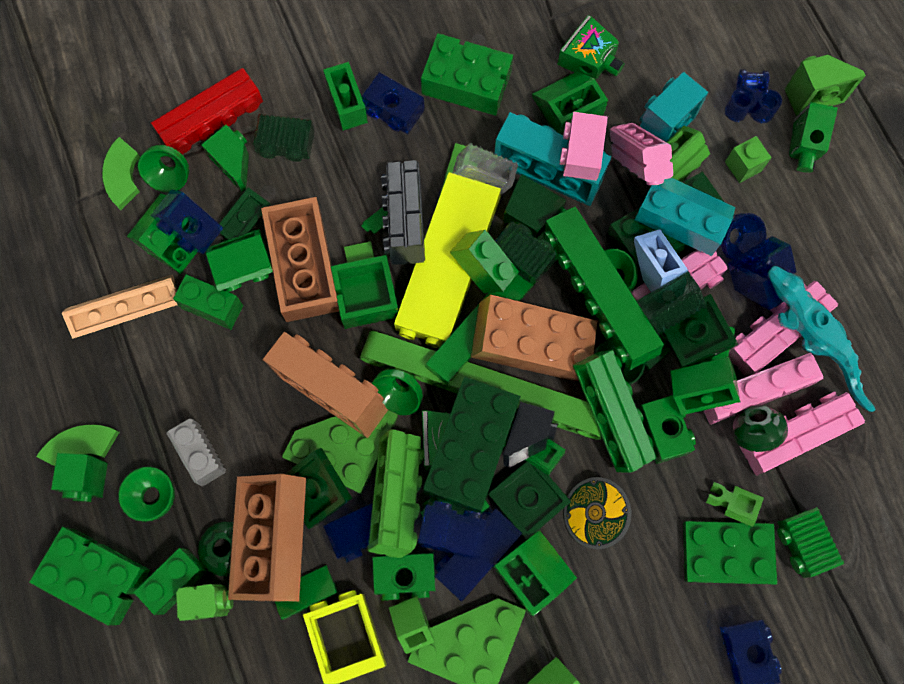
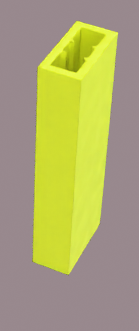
M450 172L448 173L424 239L425 261L424 263L415 264L394 323L395 330L399 332L398 335L409 340H414L415 337L426 340L425 344L439 349L453 334L472 279L451 255L450 251L466 233L480 230L489 232L500 200L501 188Z

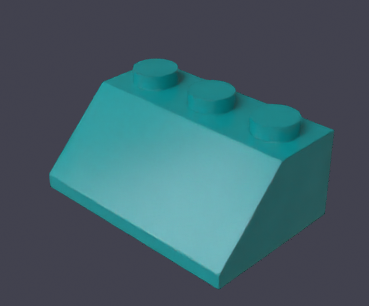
M669 178L664 179L662 184L651 185L635 220L652 229H660L663 234L712 256L726 235L733 219L735 207L678 180Z

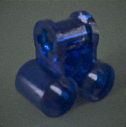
M740 69L736 90L732 93L724 109L728 119L735 122L742 121L748 113H751L752 118L758 123H768L772 120L782 105V97L777 91L768 89L769 71L763 70L761 73L747 72L746 69Z

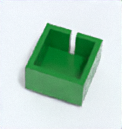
M387 255L331 266L340 316L345 329L397 317L398 306Z

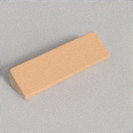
M173 275L165 276L68 307L62 312V315L73 339L178 305L173 300L177 292L176 283Z

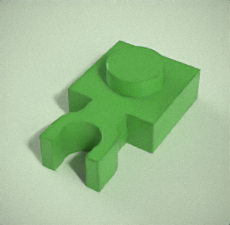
M714 482L710 491L717 493L720 497L709 494L706 503L712 506L726 507L725 516L753 527L764 498L736 486L732 492H729L724 486Z

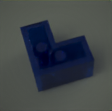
M773 236L727 263L734 289L768 310L784 302L776 294L775 288L768 276V271L773 266H778L792 274L797 272L791 245Z
M434 501L433 506L426 505L418 544L420 547L479 559L487 520L481 519V513L464 510L463 515L457 514V511L452 510L451 504Z

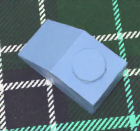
M659 229L636 236L634 244L642 279L654 298L659 300L681 293L688 269L662 231Z

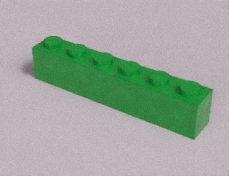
M576 206L546 220V228L543 235L547 245L550 248L554 247L558 253L557 259L563 270L567 269L572 276L571 282L574 289L578 293L582 292L586 299L585 305L592 316L596 315L603 336L606 339H611L615 346L614 352L620 358L621 363H625L629 370L659 356L664 345Z

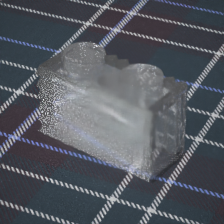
M470 143L457 155L452 173L501 188V196L512 187L518 164L517 162L513 163L512 160L508 161L507 157L503 159L502 155L498 157L497 153L493 155L492 151L488 153L487 149L483 150L482 147L478 148L477 145L473 146Z

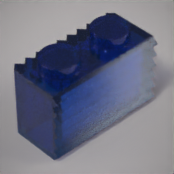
M373 503L324 525L338 560L345 558L347 563L362 557L361 550L368 548Z

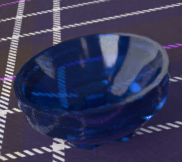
M752 213L734 215L721 243L725 256L737 263H749L761 254L766 243L767 232L763 220L758 215ZM737 228L739 232L736 242L731 243L730 233L733 229Z

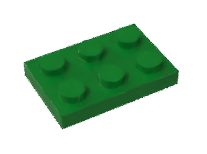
M683 522L685 582L777 584L774 524L755 523L752 527L744 523Z

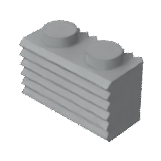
M188 419L167 432L169 439L194 483L204 486L226 472V469L220 462L221 459L217 457L218 454L215 453V449L212 448V444L209 443L210 440L206 438L207 435L204 434V430L199 423L193 419Z

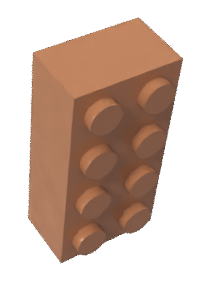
M317 197L261 208L280 310L285 321L291 322L338 312L337 293L331 271L332 264Z
M489 295L479 303L471 358L577 382L579 379L573 364L594 354L597 321Z
M284 332L263 358V361L280 379L368 438L388 411L383 403L384 398L377 393L379 390L366 380L361 383L354 377L355 373L341 364L338 368L331 362L333 359L320 349L315 352L309 347L310 344L301 336L296 334L292 337Z
M285 474L237 477L228 600L299 601L306 478Z

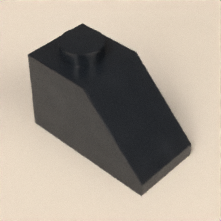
M520 402L503 454V466L511 467L545 450L549 439L554 441L558 429V423L554 422L555 411Z

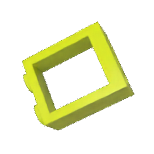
M355 590L339 595L340 602L329 606L327 600L309 606L311 612L303 615L324 684H339L387 665L365 595H357ZM358 604L374 656L332 671L317 619Z

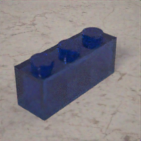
M497 509L491 514L486 510L475 522L479 528L471 536L466 532L456 543L455 546L459 550L453 557L450 558L446 555L435 567L438 571L435 578L461 602L522 534Z

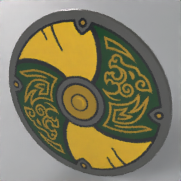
M593 477L581 481L571 490L568 495L571 502L564 508V520L570 535L579 544L591 549H605L615 545L625 536L631 522V505L628 496L618 484L606 478Z

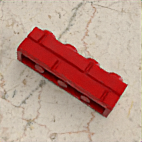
M241 68L154 120L151 124L166 146L172 147L181 154H184L191 149L194 143L199 140L209 139L222 126L234 124L237 117L245 112L251 113L257 110L263 100L254 82L250 79L244 68Z

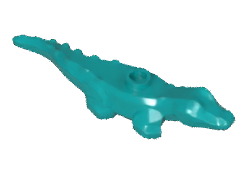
M773 266L768 271V276L775 288L776 294L782 301L786 302L789 308L785 313L778 314L780 325L789 330H797L804 337L802 340L804 351L811 352L813 355L829 356L841 368L853 398L866 411H875L874 405L866 397L862 389L863 385L860 382L861 370L858 367L859 357L854 352L851 341L847 339L842 324L806 291L802 278L778 266Z

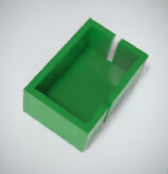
M437 33L421 77L422 94L496 116L512 72L513 55L465 41L464 45H460V39Z
M62 527L29 583L108 626L120 625L134 601L129 597H120L121 593L134 594L144 583L151 570L106 545L97 543L98 541L76 529Z

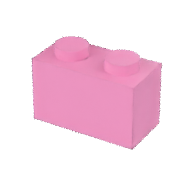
M573 112L571 122L565 123L563 139L568 140L567 148H562L559 163V165H565L563 176L597 181L602 164L607 116Z

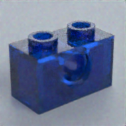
M380 72L362 95L366 113L374 119L380 118L387 122L391 129L397 132L402 131L407 135L425 111L424 97ZM389 104H397L393 108L387 107Z
M171 189L150 215L158 222L156 224L158 229L168 236L173 234L179 239L177 244L190 254L192 251L204 254L223 230L219 223L184 192ZM187 217L189 219V227L184 231L182 229V222Z
M753 619L720 627L735 684L781 683L779 674L782 673L781 665L775 655L773 656L770 645L773 642L770 628L767 624H764L763 620ZM752 645L758 651V657L754 662H751L747 657V651Z

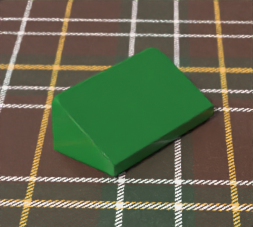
M326 565L300 578L299 601H275L281 620H285L309 608L311 605L338 594L339 591Z

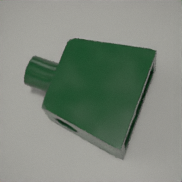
M522 174L504 212L503 221L510 226L504 235L505 238L516 245L519 244L524 235L532 240H536L545 230L546 220L558 215L564 209L566 200Z

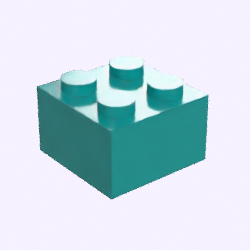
M685 72L677 79L672 77L664 85L663 92L658 97L654 95L648 100L644 106L646 111L639 119L641 128L665 142L674 136L681 127L688 126L696 118L709 93Z

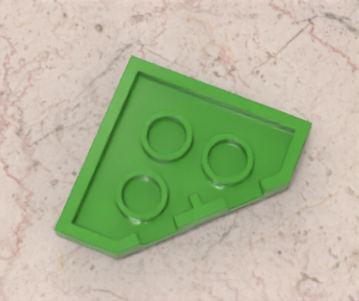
M388 410L368 438L336 416L296 430L282 458L297 465L314 450L322 448L345 487L362 494L377 463L380 437L393 429L398 419V414Z
M495 599L433 626L430 629L434 643L412 651L408 663L457 684H499L526 610L501 599Z

